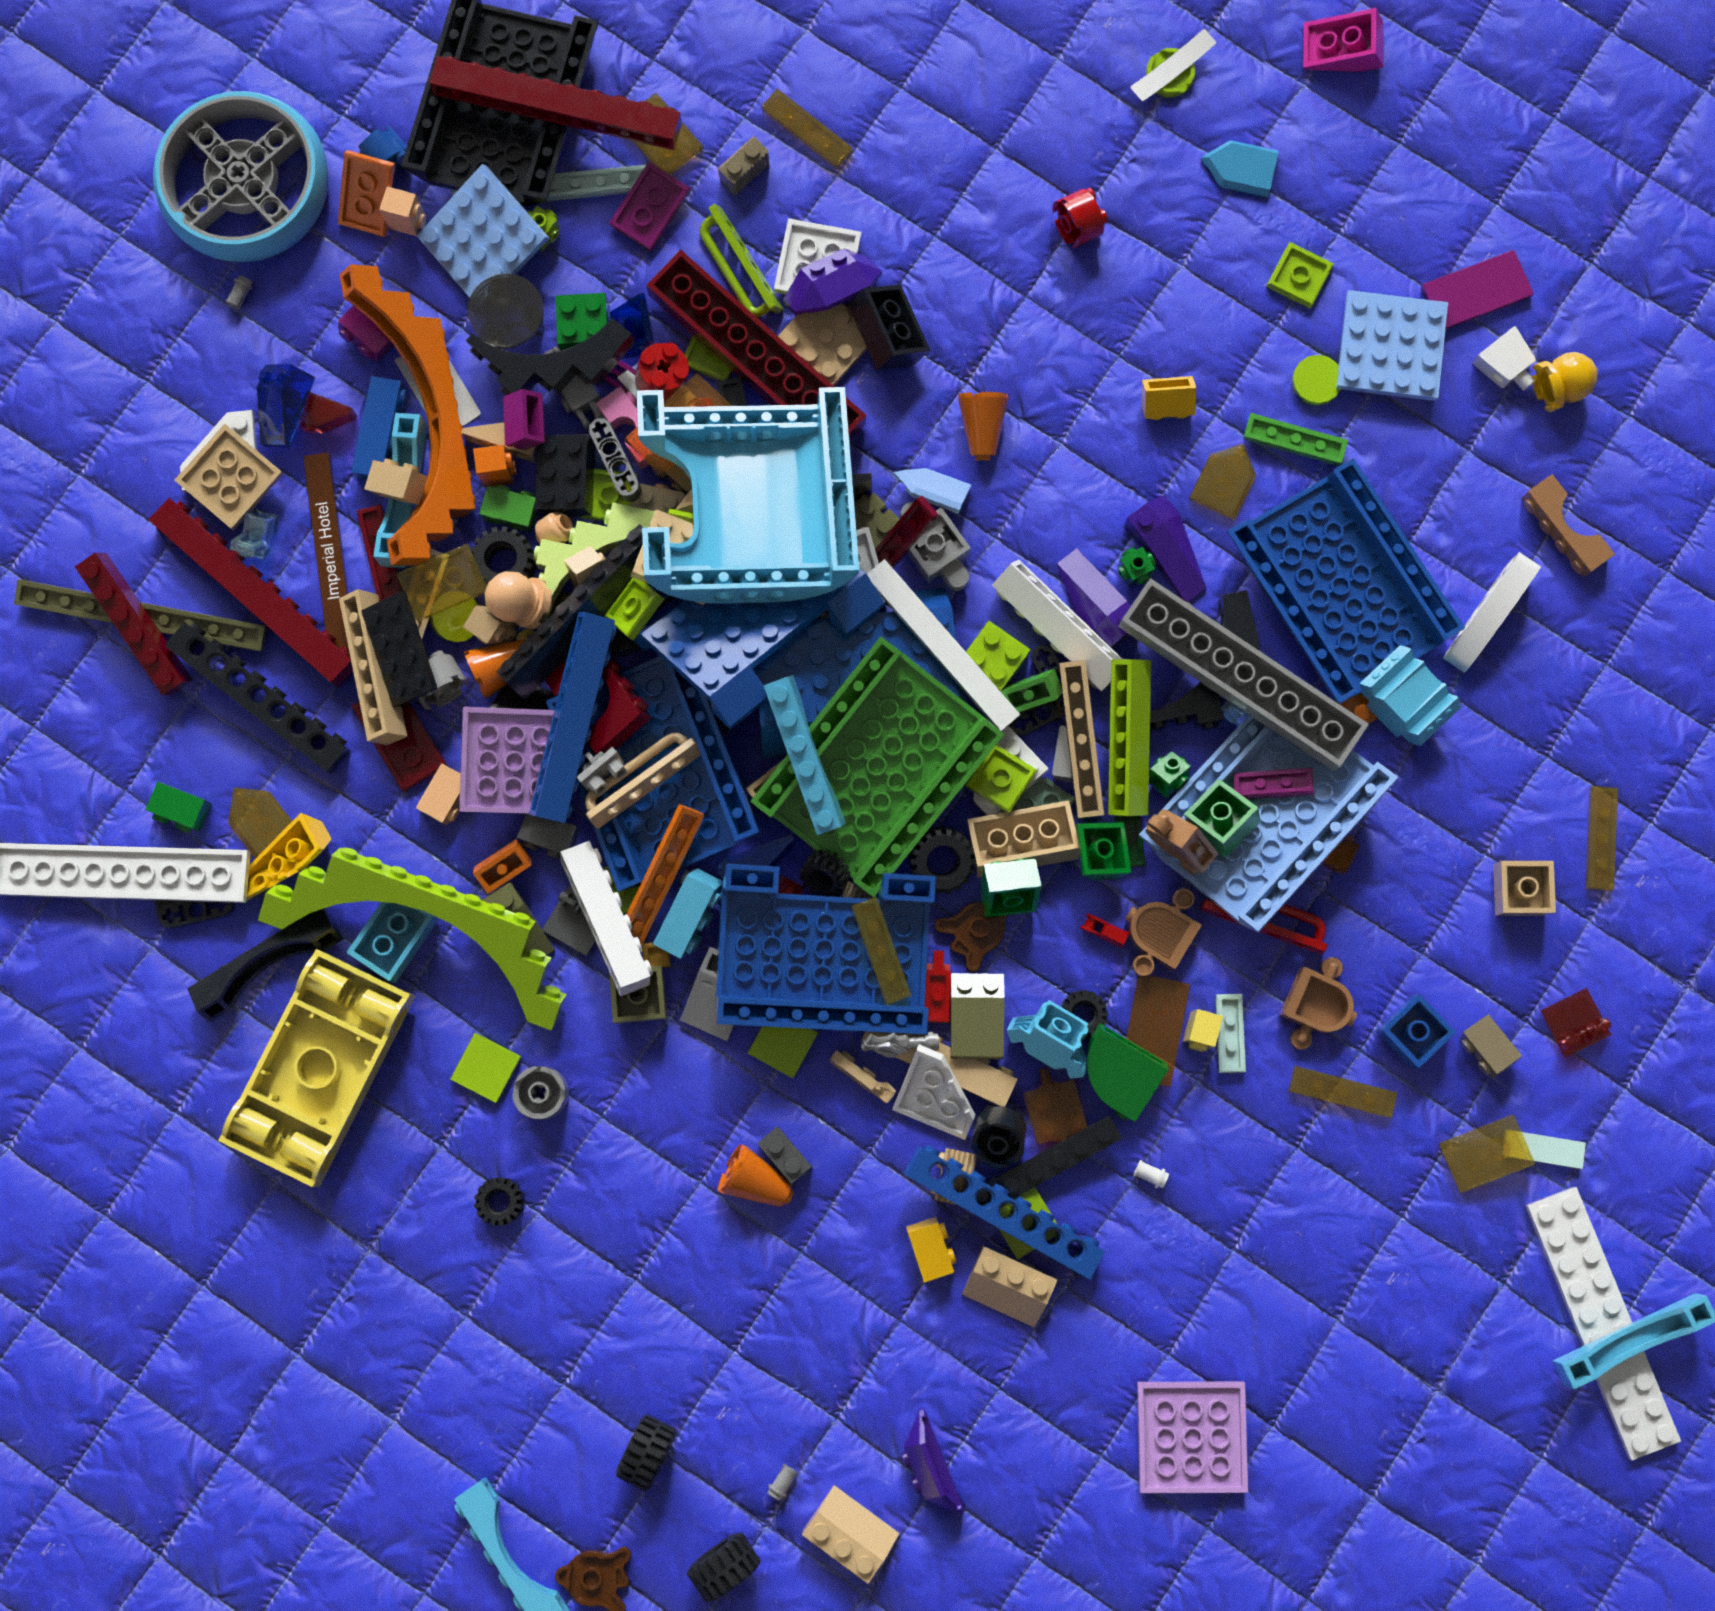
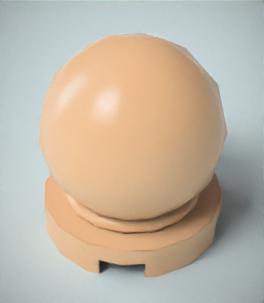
M504 571L488 582L485 590V603L490 613L497 619L505 622H516L520 627L534 630L541 624L539 620L542 618L543 613L548 614L550 611L552 592L551 589L546 588L545 580L538 578L528 579L519 572Z

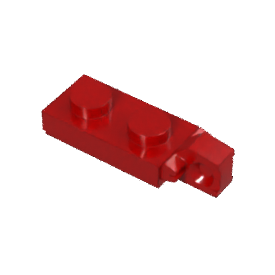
M934 950L933 964H927L925 1007L929 1008L928 1022L949 1023L950 964H944V951Z

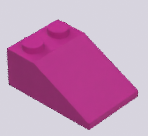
M1377 8L1304 22V70L1362 72L1384 67V22Z

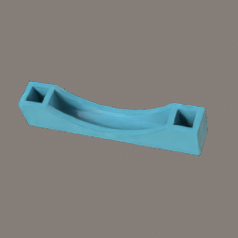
M395 413L392 431V460L400 463L399 466L403 467L404 463L414 465L419 468V473H421L428 428L420 414ZM388 499L385 516L377 532L373 556L382 567L407 568V566H391L387 540L409 519L416 505Z
M791 675L764 685L816 834L819 835L842 827L846 822L838 799L827 779L816 751L794 676Z
M1694 1293L1552 1362L1564 1386L1576 1389L1599 1378L1614 1366L1642 1351L1666 1341L1694 1333L1715 1323V1311L1706 1295Z
M486 1477L454 1499L457 1503L455 1505L457 1513L462 1519L466 1517L471 1525L469 1528L471 1535L477 1542L481 1541L486 1549L484 1551L486 1559L491 1565L495 1564L500 1571L498 1574L499 1579L505 1588L510 1587L515 1595L513 1601L520 1611H570L558 1591L546 1588L533 1581L519 1569L510 1557L500 1531V1499Z

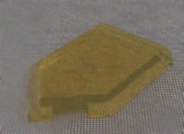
M1244 443L1210 454L1189 497L1190 500L1235 520L1256 477Z
M233 787L228 824L256 859L292 820L270 791Z

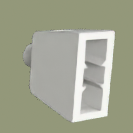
M1515 326L1478 354L1472 362L1475 367L1501 388H1505L1515 381L1524 391L1535 382L1534 378L1527 372L1536 361L1535 357Z

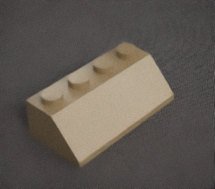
M1069 800L1014 810L1010 814L1003 812L967 819L970 842L975 852L977 878L982 877L985 864L995 861L1003 863L1021 858L1027 860L1036 859L1038 867L1079 859L1077 832Z

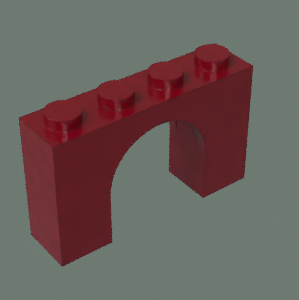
M567 658L545 679V682L555 696H558ZM609 658L606 667H603L601 675L609 688V705L601 718L590 727L591 735L588 744L595 754H598L600 751L606 753L612 747L617 750L652 718L647 711L649 708L647 703L641 697H637L633 691L635 689L634 685L628 678L623 677L620 673V665L613 658Z

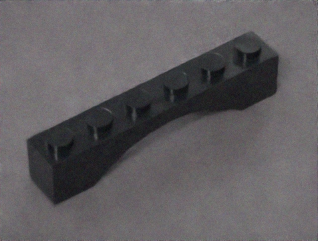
M325 908L307 914L273 936L266 938L260 944L187 988L196 1011L210 1023L231 1010L246 986L269 966L294 955L314 953L316 949L324 952L344 938L332 915Z

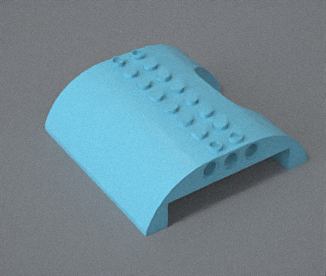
M845 387L819 388L817 405L664 407L663 390L637 391L639 440L650 451L675 463L684 470L692 487L694 529L693 535L688 541L671 543L669 527L642 528L644 579L650 585L670 596L702 603L787 602L807 599L831 592L848 583L859 573Z

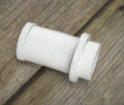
M1140 1160L1133 1176L1154 1184L1155 1188H1158V1186L1163 1188L1169 1174L1165 1172L1164 1168L1160 1170Z

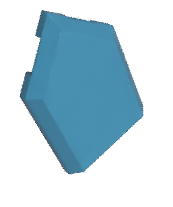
M1230 140L1201 157V161L1205 167H1208L1219 187L1268 198L1278 150Z

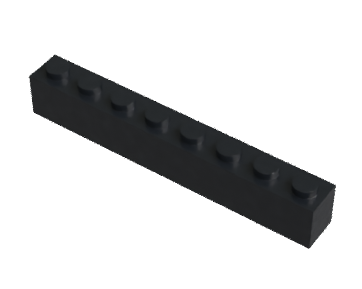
M639 524L635 529L631 530L620 545L614 548L609 556L593 569L589 577L574 589L573 593L556 608L555 612L545 622L541 623L537 630L496 671L524 700L568 657L578 612H587L605 617V614L633 577L630 576L643 544V526Z

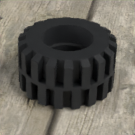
M497 527L491 528L492 533L488 534L487 531H484L482 533L484 537L481 540L478 537L475 539L476 547L471 546L470 553L472 557H469V563L472 566L470 567L472 573L485 589L488 582L497 574H500L490 570V561L497 552L502 550H511L517 554L514 567L507 572H519L528 579L535 577L533 571L537 570V565L533 559L534 550L523 534L520 535L517 530L513 529L510 531L508 527H502V530L499 531Z
M938 826V828L930 827L909 853V866L913 875L936 876L935 893L945 892L949 894L951 890H960L962 884H967L970 881L969 876L973 875L975 871L973 868L976 865L975 852L966 837L954 828H945L944 826ZM938 846H949L956 852V864L947 873H934L927 865L929 853Z
M648 1414L645 1415L639 1422L616 1469V1477L643 1491H647L654 1482L674 1441L676 1428Z
M735 1533L719 1542L698 1558L690 1566L687 1575L703 1600L710 1602L727 1594L747 1579L758 1568L761 1560L744 1534Z

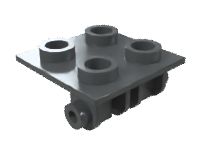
M568 886L565 892L562 891L560 894L559 902L542 930L587 956L595 943V939L572 887Z

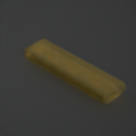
M778 88L761 106L766 114L836 169L853 152V147Z
M1589 787L1585 889L1614 890L1618 788Z
M877 897L851 905L885 1004L888 1005L910 997L911 993Z
M1298 1066L1293 1067L1288 1092L1387 1118H1392L1397 1092Z

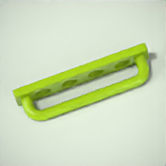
M714 203L709 207L711 215L700 226V236L703 243L742 305L756 317H762L770 311L777 314L784 310L725 211ZM716 223H718L764 299L765 303L756 308L752 305L712 239L709 230Z

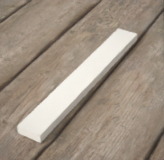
M885 559L867 573L880 596L995 727L1002 731L1020 715Z

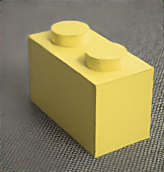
M1199 1009L1190 1012L1183 1042L1189 1044V1049L1199 1052L1214 1048L1223 1016Z

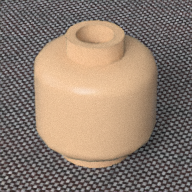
M556 511L541 518L535 525L537 541L541 543V539L559 543L569 541L570 531L573 528L570 518Z

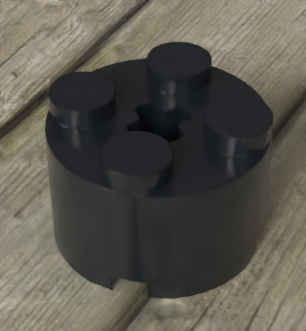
M989 1105L984 1108L975 1120L971 1141L973 1153H976L978 1160L982 1164L991 1168L1001 1169L1021 1159L1024 1153L1027 1131L1024 1116L1007 1107Z

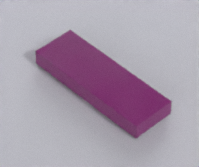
M1312 768L1233 773L1234 790L1247 800L1314 795Z

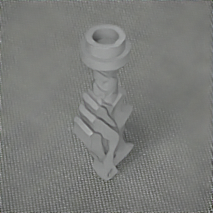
M927 1032L925 1037L909 1038L907 1035L897 1036L895 1033L884 1037H877L871 1033L866 1040L863 1039L861 1049L863 1051L874 1050L876 1053L890 1058L896 1057L897 1054L907 1053L909 1048H917L918 1045L931 1050L939 1049L938 1034H933V1032Z

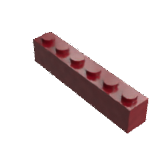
M95 552L75 566L162 696L174 694L193 681L177 655L164 646L167 643L166 639L107 553Z

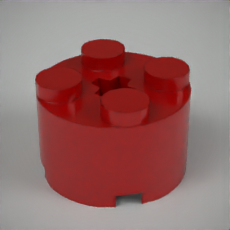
M1091 188L1080 189L1053 203V213L1057 212L1058 219L1054 220L1058 232L1067 244H1074L1073 248L1103 235L1104 224L1108 223V217L1106 212L1100 209L1096 202V195Z
M671 342L656 343L647 347L641 353L636 369L635 382L639 391L663 390V402L673 400L680 394L689 372L687 358L678 349L677 345Z

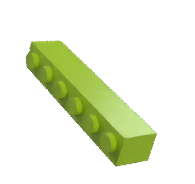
M1111 659L1108 815H1148L1151 660Z

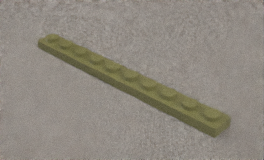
M17 579L15 605L112 623L91 592ZM140 602L160 632L174 634L183 622L190 626L195 623L207 632L204 637L210 642L215 638L221 644L264 651L268 627L266 625Z

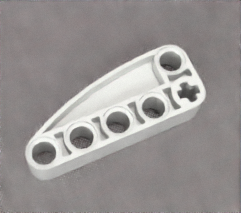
M1517 553L1502 570L1465 624V629L1458 634L1443 659L1465 673L1518 602L1541 566L1522 553Z

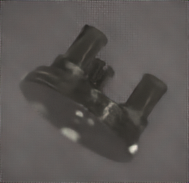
M498 274L481 282L473 291L468 303V319L475 334L487 344L499 349L514 348L525 344L534 336H540L544 332L543 301L536 287L527 279L514 274Z

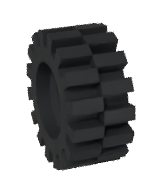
M819 849L817 852L813 851L801 867L800 874L802 875L800 880L805 881L803 883L805 888L810 887V893L815 891L817 892L816 896H822L823 894L829 897L840 895L849 881L851 873L847 871L849 869L848 864L843 865L845 860L842 857L840 859L836 858L837 853L834 852L833 855H830V850H825L823 853L822 849ZM820 871L827 873L831 878L826 877Z
M1087 990L1076 991L1063 1001L1061 1007L1073 1015L1074 1009L1080 1004H1086L1092 1008L1094 1016L1087 1025L1088 1033L1084 1037L1088 1038L1093 1035L1099 1023L1106 1025L1108 1016L1107 1006L1095 992Z
M504 1177L492 1178L485 1181L478 1188V1193L475 1194L474 1198L476 1199L474 1207L477 1208V1215L482 1217V1221L485 1223H490L493 1226L506 1225L519 1217L518 1215L522 1213V1206L525 1201L522 1195L524 1194L519 1189V1185L514 1183L513 1180ZM496 1191H502L509 1197V1205L502 1212L494 1211L490 1206V1197Z

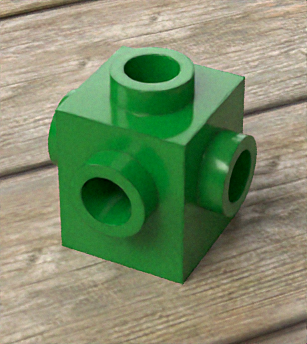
M1133 547L1122 553V558H1120L1117 565V571L1121 579L1127 582L1129 588L1135 584L1140 586L1148 582L1156 565L1150 552L1146 553L1143 547L1137 550ZM1138 561L1141 567H1136L1133 563Z
M1171 751L1165 757L1158 758L1153 767L1150 768L1149 784L1166 798H1169L1189 781L1191 766L1183 757H1179Z

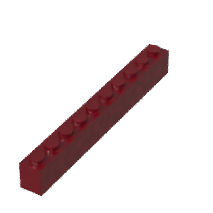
M437 56L429 82L433 95L674 151L682 126L681 113L672 107L666 106L662 108L653 106L647 101L636 102L628 100L621 95L614 97L606 95L599 90L588 91L580 89L573 84L562 85L551 79H536L525 73H510L499 67L494 69L484 67L480 63H467L459 61L452 56H447L446 58Z
M168 498L148 520L338 688L353 671L349 650L345 646L339 649L334 644L337 639L327 630L321 633L315 627L318 622L306 613L302 616L297 611L300 607L291 598L288 597L284 600L278 595L281 590L273 582L269 581L266 584L260 578L263 574L256 567L251 565L248 568L242 562L245 558L238 551L233 549L230 552L224 546L227 542L215 532L212 536L206 530L209 526L198 516L195 519L188 514L191 510L180 500L176 504Z

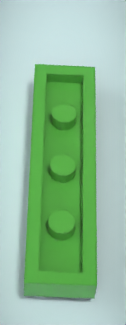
M1253 413L1249 415L1243 436L1244 440L1337 466L1342 464L1348 443L1347 439Z

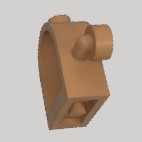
M1162 809L1158 815H1153L1147 823L1145 830L1147 835L1160 848L1179 860V864L1193 875H1196L1198 872L1203 874L1218 855V852L1198 827L1168 810Z
M1179 889L1172 897L1173 906L1162 902H1151L1140 909L1133 906L1127 914L1125 920L1129 922V938L1134 947L1143 953V955L1135 958L1132 964L1133 971L1138 976H1147L1152 973L1154 961L1171 971L1175 970L1202 926L1182 913V910L1189 909L1194 903V895L1190 890Z
M1330 957L1321 963L1320 971L1322 974L1306 967L1299 968L1279 1014V1016L1301 1025L1300 1029L1294 1030L1290 1035V1043L1295 1049L1302 1050L1311 1045V1031L1318 1033L1333 1032L1345 1025L1352 1026L1356 1019L1357 1012L1353 1011L1354 1003L1349 990L1334 980L1343 971V965L1337 958Z

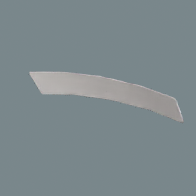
M1203 29L1169 59L1130 88L1141 101H1144L1192 65L1212 48L1216 41Z

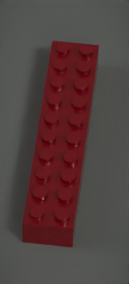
M681 249L646 285L648 295L741 377L771 406L817 405L819 388H835ZM846 397L850 441L866 424L867 415Z

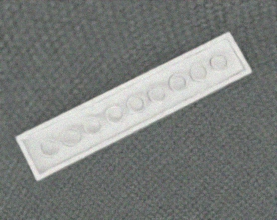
M0 843V896L246 903L251 852L248 850Z
M1577 1187L1569 1188L1525 1205L1582 1346L1631 1324L1632 1320ZM1644 1351L1619 1363L1596 1379L1629 1460H1635L1681 1442Z

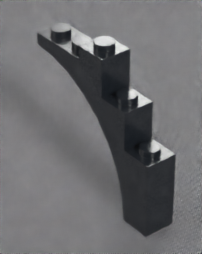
M612 318L601 330L582 343L563 351L549 354L524 355L504 351L487 344L474 334H471L466 342L472 347L469 350L471 354L480 361L485 358L490 363L487 367L499 376L496 380L502 386L500 391L507 396L520 389L531 391L537 383L548 392L553 389L560 394L575 375L587 385L591 381L598 387L636 340L627 329Z
M1247 590L1222 595L1218 601L1220 625L1260 651ZM1199 682L1181 699L1164 708L1150 712V729H1163L1166 727L1165 724L1175 722L1176 725L1188 724L1192 718L1195 728L1202 727L1203 730L1217 728L1218 724L1224 719L1218 693Z

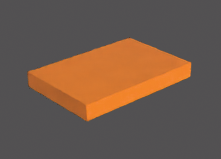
M350 150L344 152L337 224L382 237L387 235L388 225L379 209L386 188H392L395 163Z

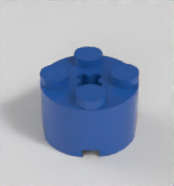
M386 126L387 131L382 132L380 129L374 131L358 146L361 150L360 154L395 163L394 173L399 169L405 170L401 167L407 145L392 127Z

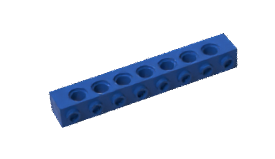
M926 1145L925 1149L917 1146L903 1175L1083 1277L1091 1279L1105 1253L1104 1250L1098 1247L1100 1242L1088 1235L1084 1239L1077 1236L1076 1228L1063 1222L1062 1226L1053 1222L1055 1218L1053 1215L1042 1209L1039 1213L1030 1209L1032 1204L1019 1196L1016 1200L1007 1196L1009 1190L996 1183L994 1187L984 1183L987 1178L975 1171H972L971 1175L962 1170L963 1164L952 1158H949L948 1162L939 1157L941 1152L929 1145ZM936 1164H940L942 1174L939 1178L933 1179L931 1168ZM959 1177H963L965 1187L963 1190L956 1192L954 1181ZM985 1190L988 1194V1199L984 1204H978L977 1194ZM1008 1203L1011 1208L1010 1213L1006 1217H1001L999 1213L1000 1207ZM1031 1216L1033 1225L1030 1229L1024 1230L1022 1222L1026 1217ZM1054 1229L1056 1237L1054 1241L1047 1243L1045 1235L1048 1230ZM1076 1242L1078 1244V1251L1075 1255L1070 1256L1068 1247L1071 1243Z

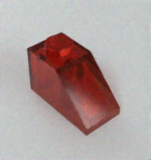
M306 390L294 418L300 424L299 427L302 430L312 434L314 431L324 434L355 421L358 415L349 406Z

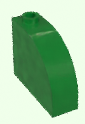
M1099 1023L1089 1041L1087 1069L1093 1089L1102 1101L1115 1110L1114 1113L1118 1117L1126 1121L1129 1118L1136 1122L1168 1072L1167 1062Z

